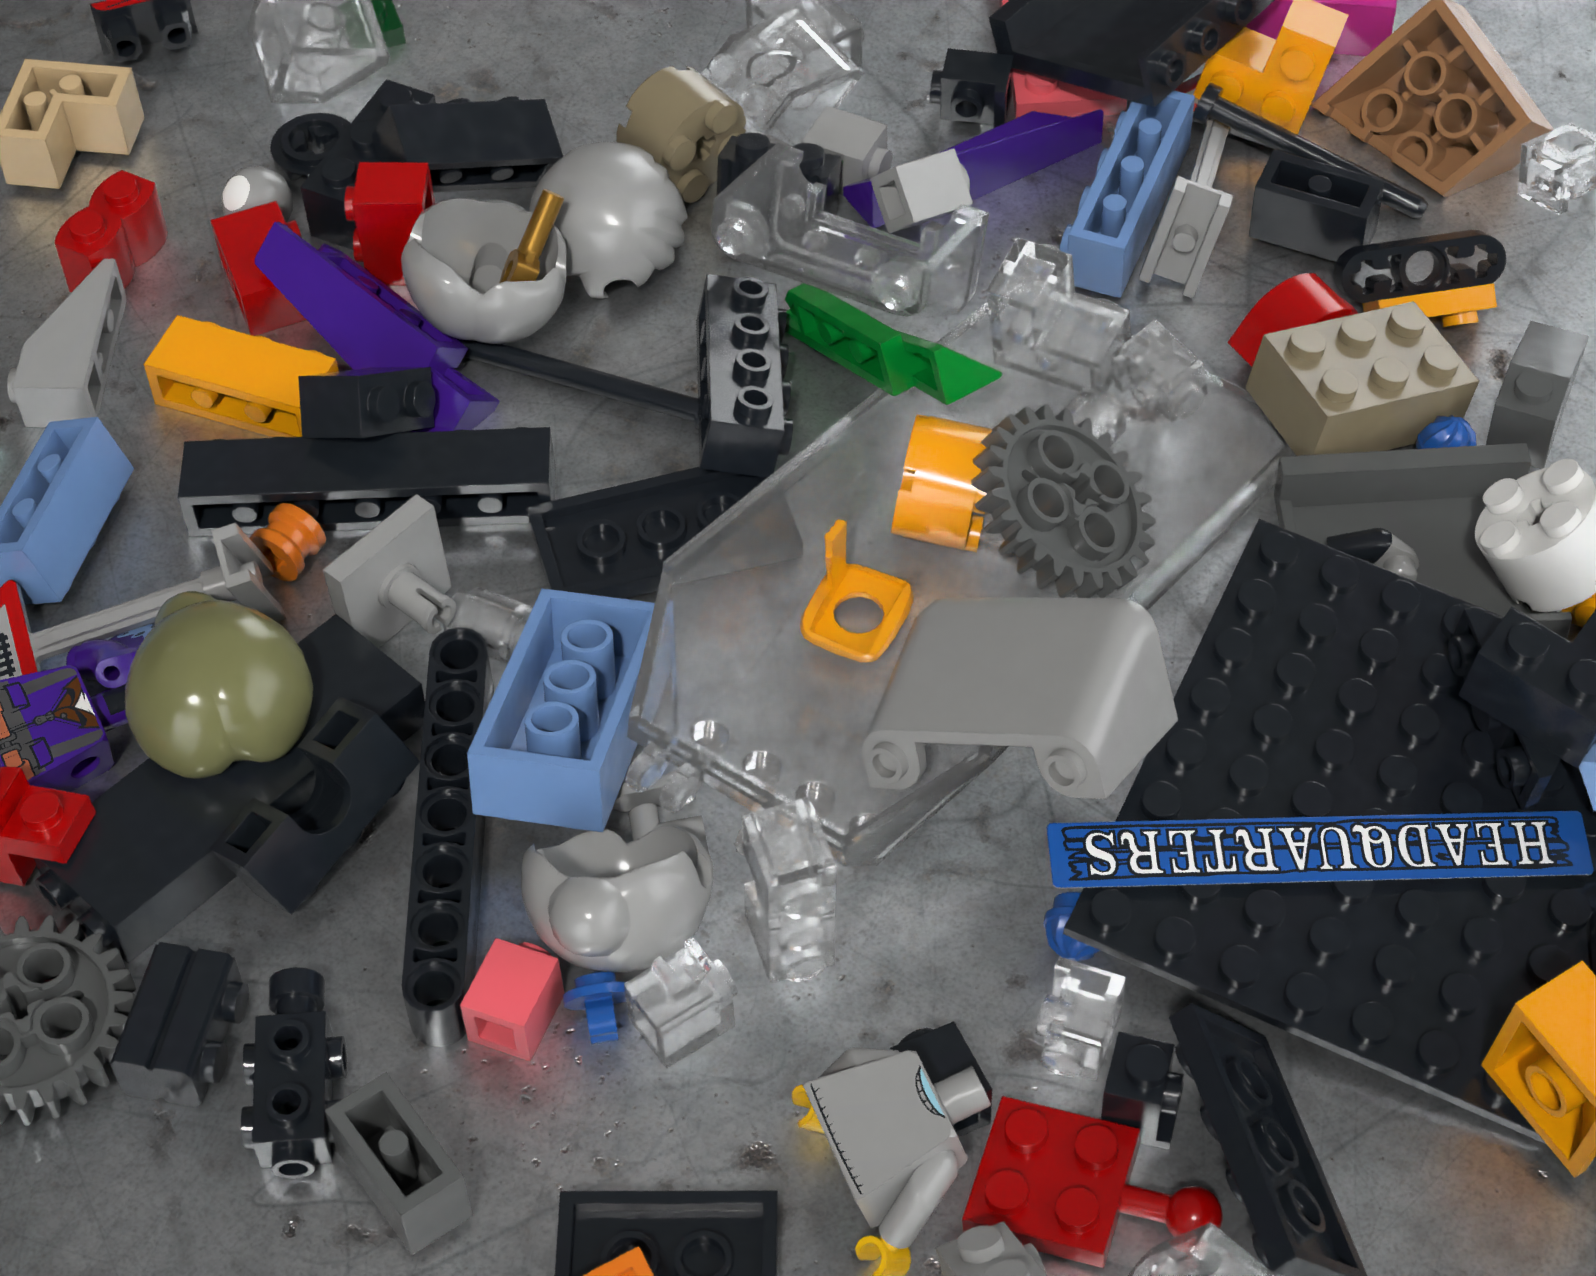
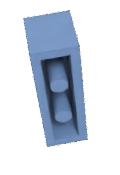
M98 417L49 422L0 506V587L6 581L14 580L21 587L25 605L62 602L134 470L128 458Z

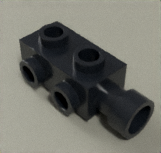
M308 968L282 969L270 977L268 1006L275 1015L256 1016L255 1043H246L243 1047L245 1083L247 1086L254 1085L253 1106H244L241 1111L244 1149L255 1150L261 1168H271L273 1174L287 1179L307 1177L315 1171V1164L332 1163V1143H334L325 1110L342 1100H333V1079H342L347 1076V1051L344 1036L333 1037L327 1013L322 1011L325 995L324 977L319 972ZM284 1104L285 1109L291 1114L282 1115L277 1113V1111Z

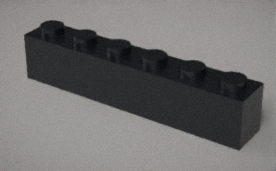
M518 427L512 429L398 432L365 438L273 437L184 441L178 501L189 537L212 536V530L235 522L245 534H253L256 530L266 528L269 525V514L281 503L292 504L303 509L320 524L323 531L372 530L416 494L434 506L438 527L529 523L526 507L555 500L556 465L550 427Z

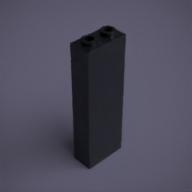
M337 614L333 615L297 643L302 649L309 667L313 683V697L310 715L304 732L285 756L270 762L261 763L234 761L221 774L199 779L185 778L172 773L148 758L92 802L96 814L67 864L34 858L41 875L35 880V885L39 892L57 911L60 912L65 907H68L79 917L76 921L80 922L86 937L100 932L103 935V947L117 948L121 957L129 964L237 877L209 848L253 797L287 815L297 812L308 802L314 791L316 775L313 764L297 746L339 697H343L376 712L402 742L423 727L425 699L422 684Z

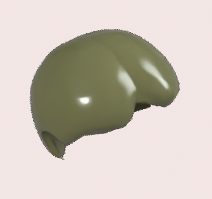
M186 591L167 599L160 607L155 618V626L147 634L134 656L125 686V714L137 743L147 757L172 773L185 778L199 779L221 774L234 761L261 763L270 762L285 756L300 739L306 727L312 705L313 683L302 649L282 625L253 608L231 601L216 600L208 594L197 591Z

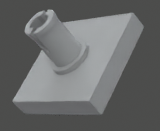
M417 494L323 569L334 613L378 649L412 620L420 624L428 633L436 634L442 629L441 624L434 620L433 617L445 626L454 618L456 602L451 597L444 595L452 586L435 509L432 504Z

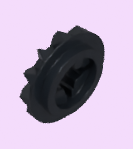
M311 113L291 119L276 131L271 140L270 150L275 168L277 170H285L290 181L302 176L308 178L351 123L341 116L330 113ZM308 142H311L313 147L317 146L320 151L325 150V152L315 154L312 150H308Z

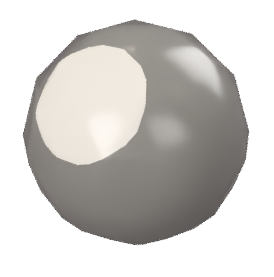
M262 166L241 168L227 180L222 191L221 208L226 216L277 201L285 222H288L293 208V194L285 178L274 170Z

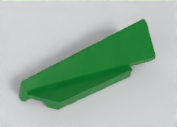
M809 281L788 290L785 301L790 309L787 310L785 332L893 397L912 387H916L947 406L1002 377L1001 371L943 345L894 330Z

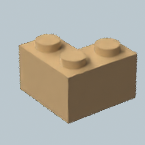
M24 59L0 113V165L6 184L60 189L76 150L130 155L145 118L132 68Z

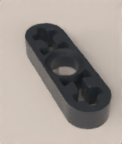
M1466 230L1360 245L1347 249L1339 256L1334 266L1333 277L1337 288L1343 294L1356 302L1367 303L1383 299L1492 284L1504 271L1506 252L1503 245L1496 238L1480 230ZM1476 245L1488 253L1487 259L1478 262L1477 271L1463 263L1450 264L1447 256L1449 254L1456 259L1470 257L1474 255ZM1429 251L1434 261L1432 272L1422 281L1411 282L1406 275L1407 261L1416 252ZM1365 261V264L1376 270L1390 268L1395 283L1392 285V279L1384 274L1372 275L1366 278L1365 287L1362 288L1361 285L1351 280V274L1359 272L1361 270V262Z

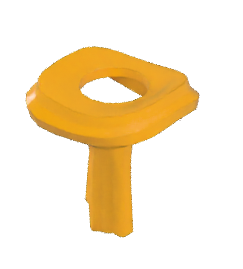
M838 519L829 532L824 535L826 575L821 580L801 616L800 630L806 640L831 653L858 662H874L887 650L907 618L913 604V591L910 583L903 579L862 565L846 563L847 521ZM850 598H867L879 605L883 611V619L875 629L869 632H848L835 621L834 613L836 608Z

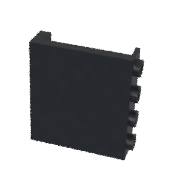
M1009 0L989 17L997 53L1014 55L1013 68L1156 107L1274 0Z

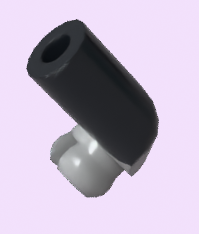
M1373 528L1327 537V546L1413 581L1417 580L1419 559L1414 549L1386 529Z

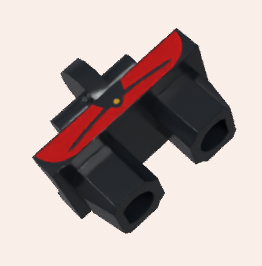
M105 0L90 4L103 55L112 54L118 63L137 59L143 52L141 46L162 41L163 46L171 50L188 47L192 43V34L198 33L190 0Z

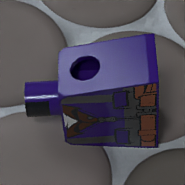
M70 665L0 680V767H20L29 785L72 792L109 771L114 765L105 732L128 724L124 702L126 684L89 696L78 669Z

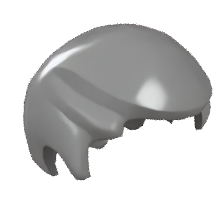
M596 142L572 149L553 164L543 175L532 195L529 212H534L543 189L565 198L554 224L560 231L566 244V276L580 277L585 290L591 298H609L604 288L615 280L625 279L633 281L636 284V288H638L648 280L654 269L663 270L670 266L675 260V247L679 248L684 243V233L681 226L688 219L679 190L669 179V171L661 164L655 162L652 154L631 144Z

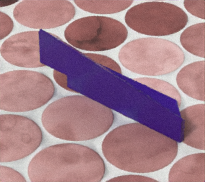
M1099 109L1076 117H1068L1032 111L944 151L955 148L959 163L964 166L970 180L969 193L973 201L1101 143L1104 112ZM870 178L843 187V196L872 229L885 224Z
M280 222L273 223L255 257V265L353 370L371 367H431L432 387L435 392L434 427L411 430L410 432L473 430L496 410L500 403L497 398L454 369L458 368L469 348L456 338L445 335L433 327L417 308L342 251L325 243L317 250L289 229L287 225Z

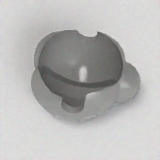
M456 198L435 203L422 211L417 218L401 256L405 284L413 302L422 316L441 333L456 339L474 340L488 344H506L529 337L549 322L561 305L564 297L566 284V244L556 225H553L539 257L540 272L536 281H504L499 283L509 253L515 248L518 249L533 212L526 211L517 204L500 199L477 201Z
M660 826L629 843H626L617 833L609 829H604L603 833L595 831L584 832L556 846L538 848L537 851L533 843L523 853L521 865V893L524 907L541 941L565 961L582 968L603 972L645 970L660 965L674 957L688 945L697 932L709 903L713 884V863L710 854L697 836L675 826Z

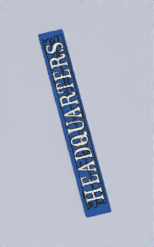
M1579 811L1050 823L1047 825L1052 883L1056 888L1591 875L1594 872L1584 822Z

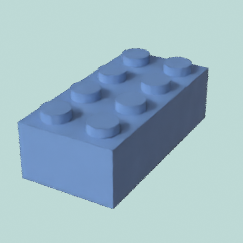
M541 589L467 752L473 814L604 832L669 665L666 604Z

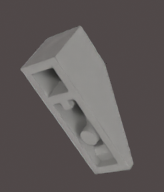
M103 259L23 343L18 366L12 367L9 371L7 390L10 401L18 405L25 427L46 428L48 423L53 421L98 417L127 301L115 259Z

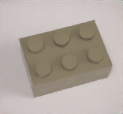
M1412 301L1264 334L1245 388L1295 455L1300 456L1387 451L1416 444L1418 434L1427 425L1433 423L1437 416L1448 417L1453 415L1454 417L1464 418L1479 380L1419 306Z

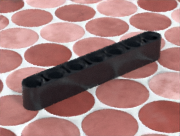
M463 627L448 629L439 634L432 642L429 650L401 984L413 1034L422 1043L434 1047L452 1045L461 1040L466 1034L460 1004L475 977L486 816L473 814L467 752L494 695V684L486 640L475 630ZM456 828L454 830L444 831L446 829ZM449 883H452V884H453V885H451L450 887L437 888V887H439V886H441V885H444V884H449ZM440 941H451L446 945L432 946ZM433 1000H448L447 1002L438 1006H426Z

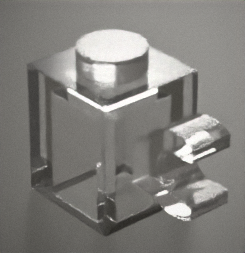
M693 937L685 941L684 948L666 959L662 956L654 959L651 968L624 983L628 1019L665 1068L670 1067L735 1027L733 997L738 994L736 984L723 963L718 959L711 961L710 957Z

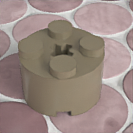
M670 66L652 74L631 95L625 107L632 113L626 128L619 123L616 140L619 143L640 147L652 154L655 162L661 164L669 171V179L676 185L682 199L687 203H693L705 194L708 186L717 181L718 155L731 136H739L746 132V116L743 108L693 67L686 66L687 70L679 71L674 66Z

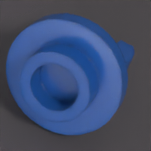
M597 972L576 978L574 980L575 988L563 994L564 1007L569 1010H586L591 1045L618 1041L614 1005L628 1001L633 997L631 984L616 981V975L613 972Z

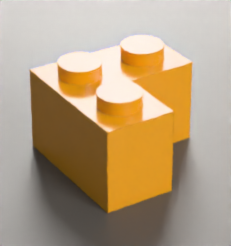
M1293 0L1277 39L1244 27L1206 61L1193 95L1196 99L1200 100L1204 90L1212 82L1224 88L1221 97L1298 135L1348 15L1312 0Z

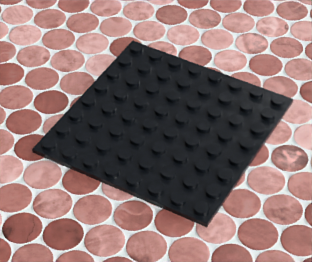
M1259 519L1174 696L1178 721L1146 755L1115 822L1522 812L1513 790L1506 788L1499 777L1496 763L1497 753L1488 732L1481 731L1477 726L1473 716L1472 704L1458 696L1465 680L1463 676H1458L1453 671L1449 661V639L1453 636L1464 609L1475 607L1476 605ZM1488 611V612H1490V613H1492V614H1494V615H1496V616H1498V617H1500V618H1502V619L1504 618V617L1501 616V615H1498V614H1496V613H1493V612H1491V611ZM1562 759L1535 809L1523 811H1579L1582 814L1594 869L1591 875L1083 888L1063 934L1545 1143L1481 1064L1516 1002L1581 961L1593 972L1590 921L1596 915V811L1593 810L1579 767L1576 768Z

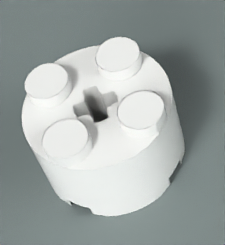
M1561 459L1547 468L1528 473L1517 480L1512 478L1501 479L1486 490L1483 495V502L1486 507L1478 518L1475 528V540L1506 591L1517 604H1519V601L1526 602L1533 611L1552 612L1581 603L1596 593V484L1591 476L1581 469L1578 462L1574 459Z

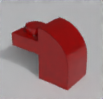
M1315 273L1299 274L1281 282L1266 293L1249 311L1227 343L1253 367L1264 334L1358 314V312L1350 303L1339 297Z
M0 767V882L25 886L36 867L34 858L67 864L96 814L89 795L29 785L22 768Z

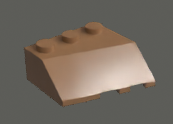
M1430 0L1311 104L1313 108L1348 129L1347 131L1383 153L1392 162L1444 197H1449L1512 170L1556 133L1466 8L1452 0Z

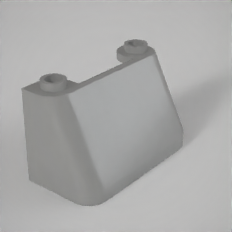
M945 597L934 600L915 617L863 742L862 757L870 788L904 789L911 787L923 776L927 767L924 747L928 743L1033 747L1037 766L1043 779L1051 788L1059 793L1074 798L1107 799L1178 721L1159 633L1153 617L1143 606L1123 598Z

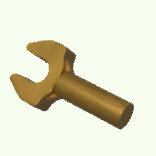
M543 189L518 249L515 248L509 253L499 283L504 281H536L540 272L539 257L563 204L564 197Z

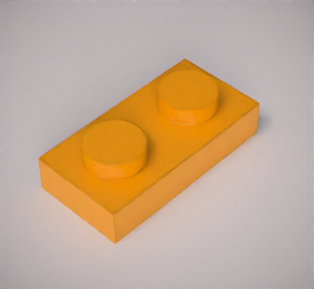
M1494 284L1362 303L1363 312L1414 301L1428 318L1441 316L1443 327L1479 322L1477 310L1497 307Z

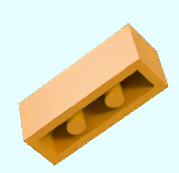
M180 315L175 317L143 364L156 405L270 437H302L298 376L339 371L336 358L326 356L319 351L300 349L272 341L264 336H253L220 327L213 322H201Z

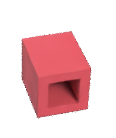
M495 938L460 1004L467 1039L531 1062L563 999L564 987L559 958L553 957L548 951L532 943H520L517 945Z

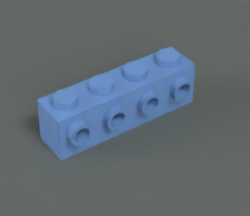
M1172 91L1156 107L1131 101L1127 112L1122 111L1120 113L1110 148L1103 149L1092 186L1087 185L1080 199L1078 215L1073 225H1067L1062 236L1059 257L1067 260L1065 284L1117 298L1122 297L1189 149L1194 95Z

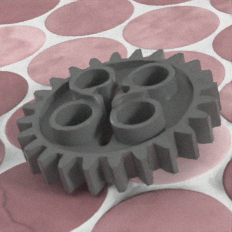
M1044 404L1035 412L1029 406H1026L1016 415L1011 413L996 425L992 432L981 441V444L986 449L973 459V463L982 472L971 480V485L986 493L982 499L975 503V507L980 511L991 513L993 521L984 530L990 534L1001 533L1005 541L998 550L1000 555L1015 552L1019 557L1016 572L1021 575L1030 568L1036 571L1038 588L1043 589L1052 581H1055L1060 598H1065L1073 591H1076L1079 598H1090L1095 594L1100 598H1105L1114 590L1120 589L1137 577V571L1149 562L1144 552L1155 545V540L1145 531L1156 524V519L1143 512L1141 508L1152 500L1151 495L1136 491L1134 484L1143 477L1141 472L1126 471L1123 464L1129 455L1127 451H1119L1114 454L1109 449L1111 434L1109 432L1104 433L1099 438L1092 435V422L1090 418H1085L1076 426L1074 425L1071 411L1068 408L1063 409L1055 416L1048 404Z
M47 915L38 931H31L25 916L18 918L14 933L5 935L0 927V1056L8 1055L4 1060L0 1061V1127L6 1120L10 1110L18 1111L24 1126L31 1125L35 1108L44 1105L54 1119L59 1118L61 1111L60 1099L69 1096L83 1106L87 1103L86 1095L82 1088L83 1085L88 1081L104 1087L110 1084L103 1065L111 1062L135 1000L133 992L137 989L129 969H126L119 950L117 948L110 950L107 947L104 948L103 935L100 932L86 938L78 921L74 920L61 934L54 917L51 915ZM57 976L55 979L49 982L42 983V981L48 979L49 977ZM76 1030L72 1035L58 1039L65 1032Z

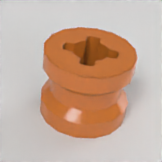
M281 503L269 514V525L266 528L256 530L250 536V540L270 561L274 572L271 576L282 581L291 582L296 580L303 572L306 557L318 554L324 547L326 536L320 524L310 514L295 505Z

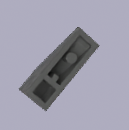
M1530 321L1509 364L1497 397L1486 445L1527 443L1532 461L1531 467L1539 469L1545 467L1589 336Z

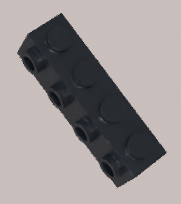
M707 274L696 319L700 469L773 478L778 455L789 454L793 436V419L784 417H786L789 408L791 382L783 380L788 365L789 346L781 344L785 334L787 311L786 309L778 308L777 285L774 283L762 282L753 277L734 278Z

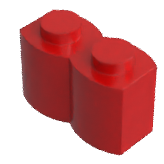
M123 170L116 172L95 189L88 207L76 212L61 226L55 238V246L71 293L103 259L116 260L125 290L133 279L135 268L149 261L160 251L167 239L168 229L155 182Z

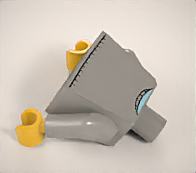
M853 1047L845 1051L817 1079L796 1086L792 1091L791 1098L794 1105L810 1109L807 1115L798 1121V1127L826 1135L852 1195L869 1226L874 1228L879 1225L881 1236H865L857 1242L855 1252L858 1259L873 1261L881 1256L880 1266L873 1272L872 1276H905L911 1263V1254L908 1247L911 1246L958 1176V1169L963 1167L968 1160L952 1125L991 1106V1103L973 1066L932 1085L916 1051L907 1050L900 1053L898 1050Z

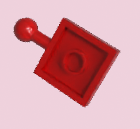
M1002 1096L963 1214L962 1224L963 1232L977 1226H992L1004 1221L1022 1245L1032 1243L1038 1252L1104 1268L1120 1213L1165 1223L1169 1232L1178 1241L1189 1245H1200L1210 1241L1217 1235L1222 1225L1223 1211L1217 1197L1203 1187L1186 1186L1170 1195L1129 1185L1141 1143L1139 1128Z

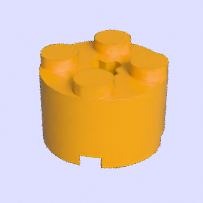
M917 414L903 467L904 473L901 488L898 491L891 534L977 553L984 517L973 515V512L985 515V512L976 509L975 503L982 499L986 493L971 485V480L982 472L973 463V459L986 449L981 444V441L992 432L991 428Z

